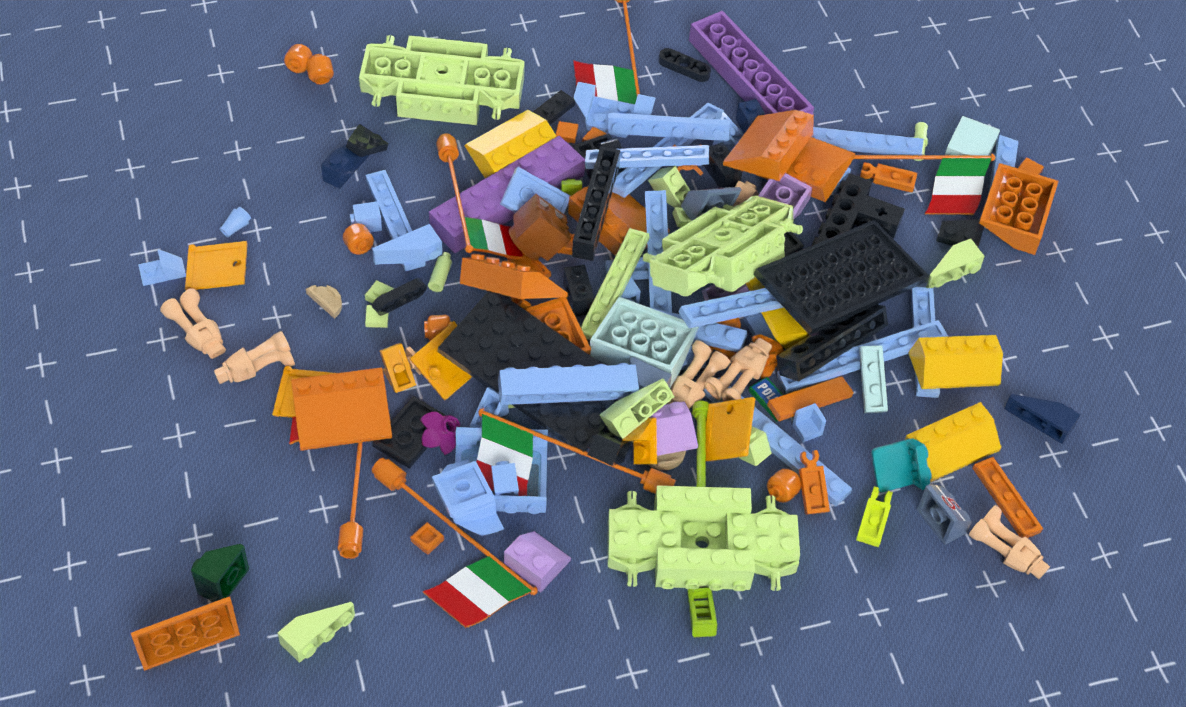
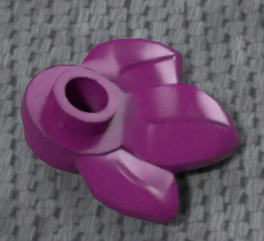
M430 412L422 416L420 420L427 428L422 435V445L427 448L440 446L444 455L452 452L456 446V427H460L458 419L451 415L442 416L438 412ZM446 423L450 426L449 431L446 428Z

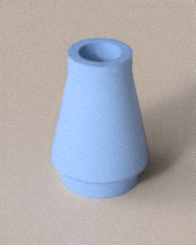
M238 207L232 210L219 229L229 238L233 233L248 225L251 217L243 208Z

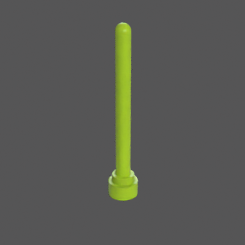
M696 401L692 406V415L697 420L696 487H706V419L709 403L706 401Z

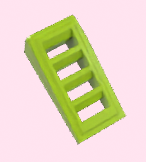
M709 588L687 589L692 636H716L717 620L712 590ZM705 598H707V600L694 601V599H705Z

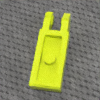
M874 486L871 497L868 499L856 540L879 547L890 511V501L893 492L888 491L885 494L884 502L876 500L879 488Z

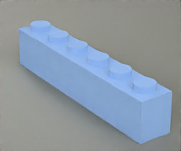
M627 363L611 366L597 364L587 367L574 365L563 368L560 366H552L550 368L529 367L527 369L506 368L500 370L498 376L500 405L620 400L639 390L636 365H629Z

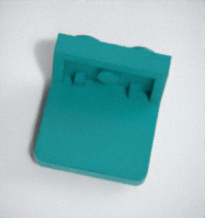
M911 438L872 450L876 485L880 492L912 484L925 490L926 486L930 484L932 474L927 465L928 450L923 443Z

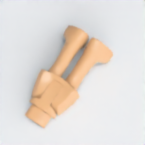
M191 288L183 292L180 297V304L173 298L165 301L161 306V313L166 318L174 320L186 332L185 340L189 345L198 351H202L203 354H208L211 359L220 356L226 351L222 345L223 340L218 325L213 320L207 319L198 307L200 296L195 289ZM182 308H183V309L192 317V319L197 323L196 325L193 326V324L189 321V319H188V318L185 316V314L183 313Z
M280 331L250 351L246 352L244 348H241L223 362L222 367L215 369L214 373L219 384L228 380L230 383L233 381L241 382L255 377L257 371L270 363L280 361L283 365L292 367L295 365V362L290 353L289 344L283 332Z
M758 338L754 343L751 342L748 346L746 345L731 358V366L720 379L709 377L704 382L705 389L715 399L720 400L722 398L723 402L742 399L741 394L752 378L756 380L760 378L772 345L761 338ZM739 372L743 373L732 388H728Z
M695 340L692 345L694 358L683 375L677 376L670 390L675 397L668 404L685 401L688 409L692 408L696 401H701L706 395L703 391L705 388L704 382L709 377H713L718 371L726 369L731 363L730 360L718 351L712 354V350L702 341ZM710 358L707 367L696 382L692 381L700 368Z
M995 505L986 514L984 519H981L973 527L969 536L1000 552L1005 557L1003 562L1005 565L1019 572H1025L1028 575L1032 573L1036 578L1040 579L1050 566L1043 561L1044 557L1027 537H1019L1001 523L1002 511ZM991 532H993L998 537L1009 543L1012 546V548L1003 543L1001 540H999Z

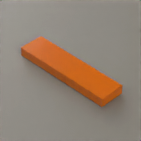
M843 376L771 399L767 405L779 422L794 417L796 410L816 403L818 408L851 398L854 392Z
M991 457L974 464L972 469L1018 536L1029 538L1041 533L1043 527L995 458Z

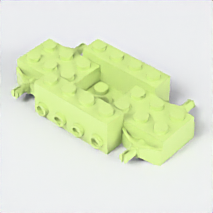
M390 35L386 37V43L367 44L359 76L361 92L373 95L372 105L375 107L376 103L377 107L380 106L381 97L396 96L398 117L477 125L480 105L491 107L493 109L492 118L496 119L497 113V120L501 117V110L508 108L519 109L525 62L520 59L511 58L512 50L508 48V53L507 48H504L503 56L495 57L488 56L487 44L409 36L405 49L404 47L393 45L395 38L392 35L391 38Z
M755 195L735 207L725 204L723 209L718 207L712 208L663 238V252L656 256L646 253L643 255V261L650 263V275L653 285L663 290H669L681 296H689L706 284L713 283L715 287L722 288L727 292H733L755 277L753 274L757 268L785 257L784 233L793 232L801 234L803 227L793 224L792 205Z
M657 486L654 511L637 505V493L633 491L632 499L631 491L627 492L626 505L617 509H609L608 567L626 572L628 574L627 585L630 587L632 585V578L633 587L638 585L637 575L639 572L655 568V587H662L663 589L686 588L689 590L709 588L713 591L721 589L745 591L751 589L755 573L768 576L771 579V590L775 591L776 587V591H779L781 589L780 578L797 572L800 559L797 515H789L777 509L775 504L776 498L773 495L771 498L770 495L766 496V509L750 514L752 509L751 488ZM705 541L708 547L700 548L696 545V542Z

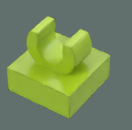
M567 179V181H561V191L570 196L582 189V180Z

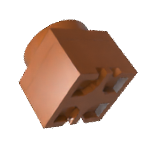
M537 194L530 198L513 215L514 225L509 229L510 237L518 249L531 259L538 260L542 257L549 261L571 240L570 232L568 231L569 227L566 225L568 223L566 215Z

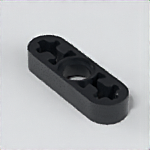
M670 48L660 51L659 64L698 82L709 80L711 67L708 64ZM687 63L690 66L682 67L680 64Z
M416 278L380 295L372 303V308L379 316L385 315L422 296L427 286L420 278Z

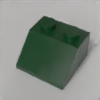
M242 544L206 551L201 558L195 560L191 568L197 594L212 602L229 597L249 571L245 547Z

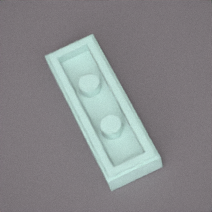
M883 346L859 347L864 413L887 412Z

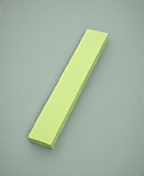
M629 228L581 326L586 339L590 340L618 297L622 296L649 241V233Z

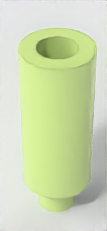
M444 252L442 256L437 258L428 283V287L432 291L441 292L444 288L452 265L451 255L448 252Z

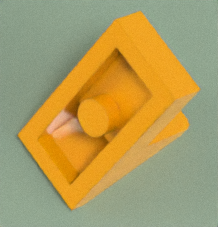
M401 343L379 351L385 366L382 369L395 393L416 385Z
M648 418L622 439V441H633L634 464H657L656 418Z

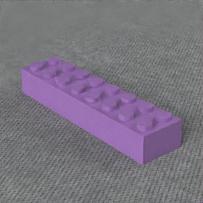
M723 11L691 24L690 43L744 101L757 99L765 115L790 110L813 114L814 107Z
M557 136L460 193L464 217L482 219L503 225L512 220L515 212L500 205L515 168L520 167L561 190V181H567V179H575L576 181L584 176L585 159L562 137ZM455 196L429 211V224L439 238L454 253H457L466 247Z

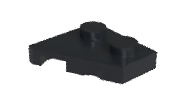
M359 124L348 139L346 148L359 157H364L386 151L389 143L383 140L380 135L371 132Z
M980 219L942 221L936 241L953 246L972 239L978 247L984 226L979 223Z

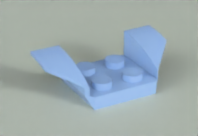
M582 82L577 84L574 100L585 117L586 128L589 131L596 127L608 134L609 113L651 115L655 97L638 94L634 105L596 97V85ZM610 134L622 138H626L628 136L624 134Z
M467 459L449 464L440 474L432 476V482L454 523L481 536L504 530L496 514L494 495L476 461L470 463Z

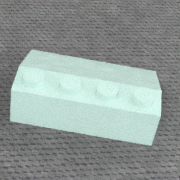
M618 297L590 339V356L608 365L629 364L630 358L634 357L672 374L671 387L680 373L699 326L688 328L682 319Z

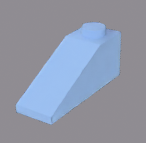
M428 224L372 248L373 262L375 265L424 263L442 255V241L431 225Z

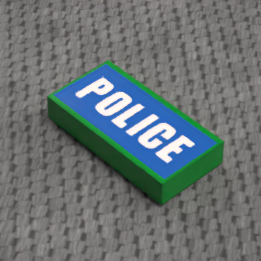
M766 377L749 388V392L777 422L778 420L767 404L769 400L783 396V394Z

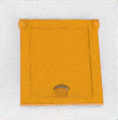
M247 241L198 247L193 244L189 245L185 290L244 285Z
M454 321L450 322L448 327L409 358L444 401L472 378L471 375L437 352L442 342L458 326Z
M285 366L272 415L276 417H296L291 379L336 373L298 370Z
M754 397L709 404L706 421V462L748 456L755 406Z

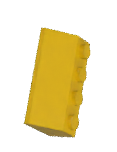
M526 110L464 146L486 179L557 136L546 119Z
M756 277L746 283L750 291L765 288ZM785 308L761 312L774 338L786 350L810 336Z
M996 335L918 338L908 352L921 389L999 386L1001 384L1003 352Z
M981 402L906 435L905 440L914 438L926 446L928 450L927 465L932 474L930 482L1001 450L994 419Z

